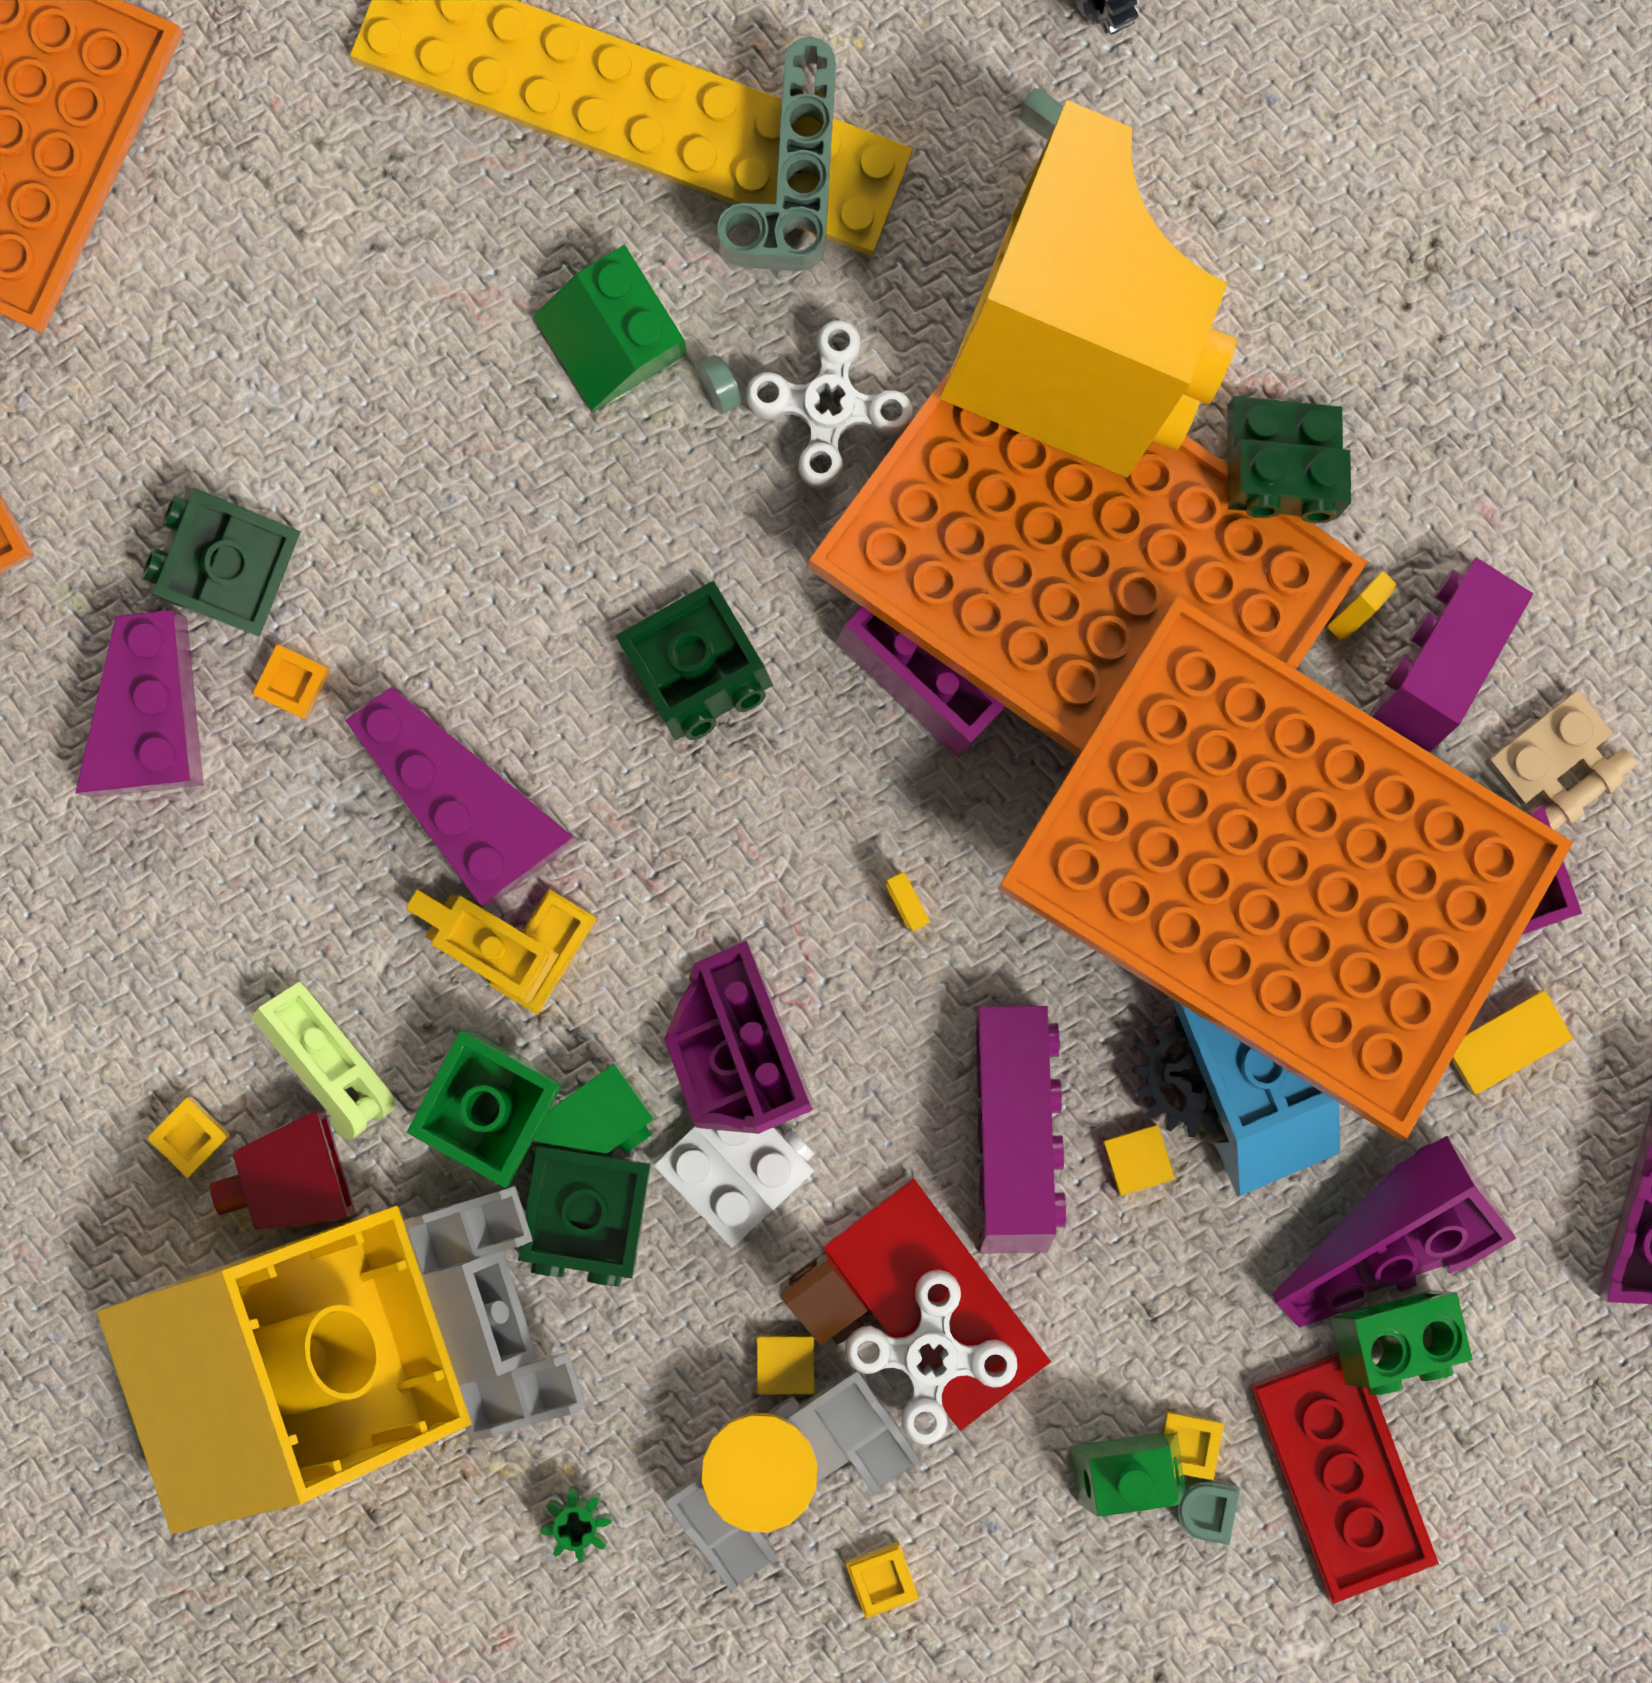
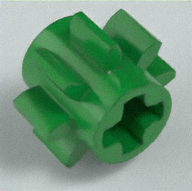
M571 1486L567 1496L568 1501L563 1505L557 1500H549L546 1508L556 1519L542 1525L540 1534L554 1535L557 1542L553 1552L555 1557L560 1555L564 1549L575 1551L576 1558L581 1563L584 1561L586 1548L591 1543L596 1548L604 1550L608 1541L597 1530L599 1527L611 1524L613 1514L599 1513L596 1507L601 1495L599 1492L593 1494L588 1500L579 1498L576 1487ZM571 1512H578L580 1521H590L583 1536H576L573 1527L563 1526L567 1523Z

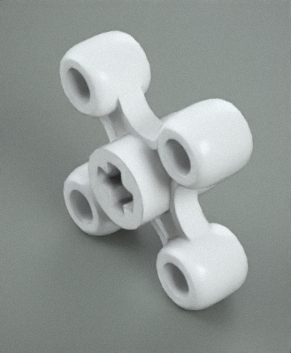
M843 320L831 321L825 324L819 331L816 344L822 367L819 375L813 381L805 385H795L787 382L779 374L762 372L749 382L746 390V402L750 411L757 417L769 420L782 415L793 414L801 417L808 424L811 430V439L800 455L798 468L802 480L809 487L815 489H827L840 479L843 471V459L838 451V441L840 435L847 428L854 425H865L881 436L892 438L902 435L913 420V406L909 398L903 393L896 390H886L878 395H865L852 387L848 372L861 350V337L851 323ZM834 338H843L848 342L849 346L845 350L836 351L829 346V342ZM765 389H772L779 396L774 402L765 403L758 398V395ZM827 394L830 400L835 396L841 398L839 414L832 416L829 409L824 414L818 412L820 409V397ZM887 407H894L900 411L901 417L896 421H888L882 417L881 411ZM823 458L830 463L831 468L825 473H816L811 469L810 464L815 459Z
M940 1269L931 1270L923 1274L917 1281L915 1299L921 1310V1320L919 1326L912 1334L902 1338H894L886 1335L878 1328L864 1326L853 1331L845 1345L846 1358L849 1364L858 1372L872 1374L884 1368L894 1367L903 1370L910 1377L913 1383V1394L909 1403L904 1407L901 1417L902 1427L906 1435L913 1442L922 1445L938 1441L946 1431L948 1425L947 1413L942 1405L941 1395L944 1387L951 1379L967 1375L978 1379L986 1386L992 1388L1002 1387L1014 1378L1018 1368L1017 1357L1013 1349L1003 1341L996 1339L987 1340L979 1345L967 1346L953 1338L950 1332L949 1321L952 1312L959 1305L961 1290L956 1278L949 1272ZM935 1284H943L948 1288V1295L941 1302H932L927 1297L928 1290ZM865 1341L875 1342L879 1347L878 1353L871 1359L862 1358L857 1352L859 1345ZM927 1343L931 1345L933 1350L939 1344L945 1348L940 1353L943 1364L935 1370L932 1369L930 1364L924 1369L918 1366L922 1360L919 1349ZM1001 1355L1004 1358V1365L999 1371L989 1372L984 1368L985 1360L989 1356ZM921 1412H930L935 1416V1420L931 1427L921 1429L914 1424L915 1417Z

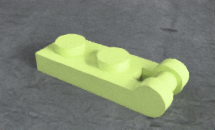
M301 981L266 1002L255 1011L251 1017L252 1020L330 1114L332 1126L342 1138L352 1140L366 1130L369 1120H380L394 1111L395 1100L389 1089ZM351 1086L359 1095V1101L356 1103L345 1091Z

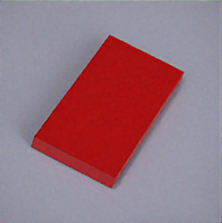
M914 1177L823 1245L825 1251L889 1336L902 1338L912 1334L917 1329L921 1320V1310L915 1299L917 1281L923 1274L931 1270L940 1269L954 1276L961 1290L959 1305L952 1312L949 1321L950 1332L953 1338L967 1346L979 1345L987 1340L996 1339L1005 1342L1013 1349L1017 1357L1018 1368L1014 1378L1008 1384L992 1388L982 1384L974 1377L965 1375L951 1379L944 1387L941 1395L942 1405L960 1431L1051 1363V1360ZM935 1284L928 1290L927 1297L932 1302H941L947 1297L948 1288L943 1284ZM929 1343L923 1345L919 1349L922 1360L918 1366L924 1369L930 1364L933 1370L941 1367L943 1361L940 1353L945 1348L939 1344L933 1350ZM997 1354L991 1355L985 1360L984 1368L989 1372H997L1003 1367L1004 1358Z
M1338 1352L1249 1385L1327 1597L1332 1604L1439 1565L1377 1396L1369 1395L1368 1388L1345 1385Z

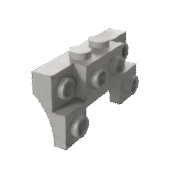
M512 1186L482 1194L463 1202L426 1211L403 1220L472 1425L466 1427L469 1440L475 1441L494 1437L535 1423L572 1415L585 1409L586 1405L569 1352L538 1359L504 1254L505 1250L533 1241L516 1187Z
M855 1369L813 1397L808 1396L798 1403L794 1396L768 1412L788 1420L810 1440L818 1462L817 1483L845 1465L849 1458L872 1493L875 1494L881 1490L883 1485L905 1470L921 1463L920 1457L889 1411L887 1412L862 1373ZM702 1472L666 1496V1505L684 1532L693 1540L714 1567L730 1592L738 1588V1584L769 1563L773 1564L778 1560L779 1555L763 1532L743 1531L725 1522L709 1505L702 1485Z

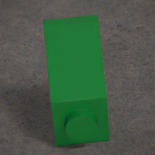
M616 1062L547 1112L533 1141L601 1153H608L619 1145L624 1154H626L653 1135L646 1125L657 1117L619 1063Z

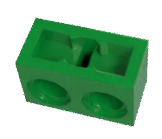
M1429 1290L1330 1317L1345 1385L1368 1388L1369 1395H1382L1403 1389L1402 1380L1418 1375L1420 1381H1432L1452 1376L1454 1374L1452 1366L1473 1360L1457 1292ZM1430 1325L1433 1332V1341L1426 1350L1423 1344V1332ZM1379 1338L1383 1352L1381 1359L1375 1364L1372 1360L1371 1349L1375 1340Z

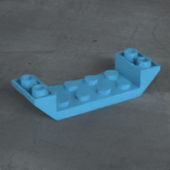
M1172 999L1228 1137L1215 1144L1236 1196H1242L1340 1153L1339 1102Z

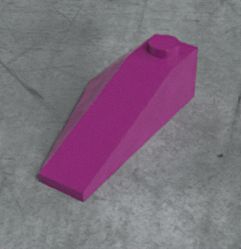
M1446 1135L1435 1143L1421 1147L1413 1156L1399 1163L1274 1291L1272 1296L1276 1304L1301 1328L1362 1306L1368 1299L1370 1292L1383 1287L1396 1285L1399 1292L1417 1286L1415 1276L1442 1266L1446 1267L1449 1274L1467 1268L1517 1238L1470 1164Z

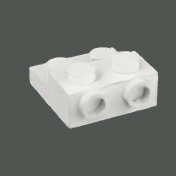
M694 1126L654 1167L722 1239L733 1248L815 1171V1168L808 1162L815 1153L792 1129L783 1135L776 1127L760 1134L702 1129Z

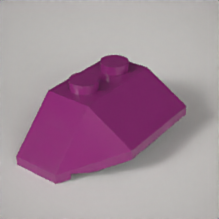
M747 940L696 962L689 976L691 983L678 1003L664 1038L696 1128L760 1134L812 1111L814 1101L782 1019Z

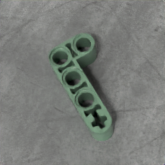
M814 37L801 38L790 46L785 56L776 205L738 203L725 209L719 217L717 231L720 251L725 260L732 265L742 268L801 271L809 270L816 266L824 255L827 231L836 62L835 54L831 47L822 39ZM807 63L816 64L814 94H804V70ZM801 117H811L820 122L822 128L814 136L804 137L795 133L791 126ZM806 172L816 177L819 184L809 193H799L790 188L788 181L795 174ZM744 224L752 226L757 230L759 236L751 245L741 247L729 240L728 234L736 226ZM796 228L808 229L816 238L812 246L803 250L791 248L784 239L791 230Z

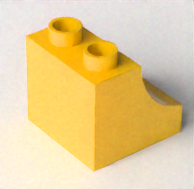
M1066 100L1012 215L939 399L1128 478L1151 442L1174 451L1179 449L1189 431L1200 402L1209 405L1215 397L1232 360L1238 339L1212 328L1228 283L1209 274L1180 253L1160 231L1144 205L1138 191L1132 165L1133 128Z
M398 1205L184 1278L96 1311L171 1534L303 1504L472 1425Z

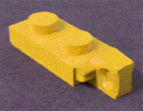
M417 889L405 908L432 925L425 936L432 941V946L527 1003L532 1001L559 955L461 895L458 897L451 893L445 904Z

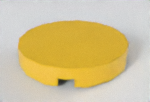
M749 1413L730 1420L713 1436L703 1457L702 1485L709 1505L725 1522L743 1531L768 1533L790 1525L807 1509L817 1486L818 1462L810 1440L794 1424L776 1414Z

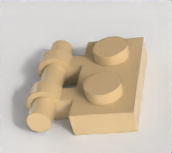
M1579 690L1569 694L1486 760L1487 764L1520 805L1526 804L1537 794H1541L1549 804L1545 812L1553 830H1556L1564 823L1572 825L1584 815L1583 808L1603 792L1611 794L1624 783L1622 777L1638 765L1633 755L1625 748L1619 750L1608 760L1597 750V747L1611 737L1613 733ZM1579 762L1589 775L1567 791L1557 779Z

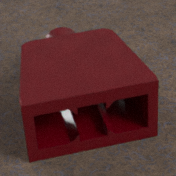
M326 1110L305 1115L233 1152V1158L238 1175L210 1183V1194L218 1215L221 1216L248 1207L255 1229L339 1220L356 1213Z

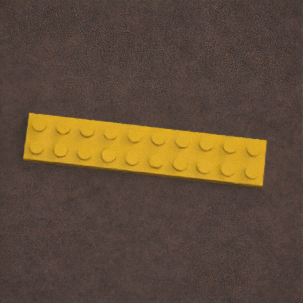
M371 0L350 54L353 63L733 205L738 203L776 205L782 109L781 98L518 0ZM801 117L791 126L795 133L804 137L814 136L822 128L820 122L811 117ZM833 118L826 240L869 256H874L911 159L912 147ZM802 172L792 176L788 184L796 192L809 193L818 186L819 182L812 174ZM797 228V229H800V230H802V231H805V232H808V233H810V234H813V233L810 232L808 229Z

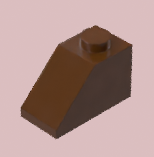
M826 1251L822 1252L780 1284L779 1296L820 1345L830 1338L838 1345L848 1339L853 1331L864 1326L859 1317L867 1312L866 1304Z

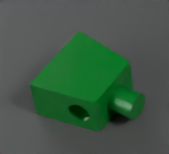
M1177 1431L1176 1433L1165 1435L1163 1433H1155L1070 1446L1078 1502L1095 1516H1110L1180 1504L1186 1490V1483L1182 1469V1457Z

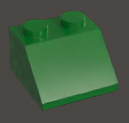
M625 244L575 274L533 316L592 413L687 355L683 336Z
M460 1030L406 1133L500 1186L508 1188L562 1084L527 1058L482 1033Z

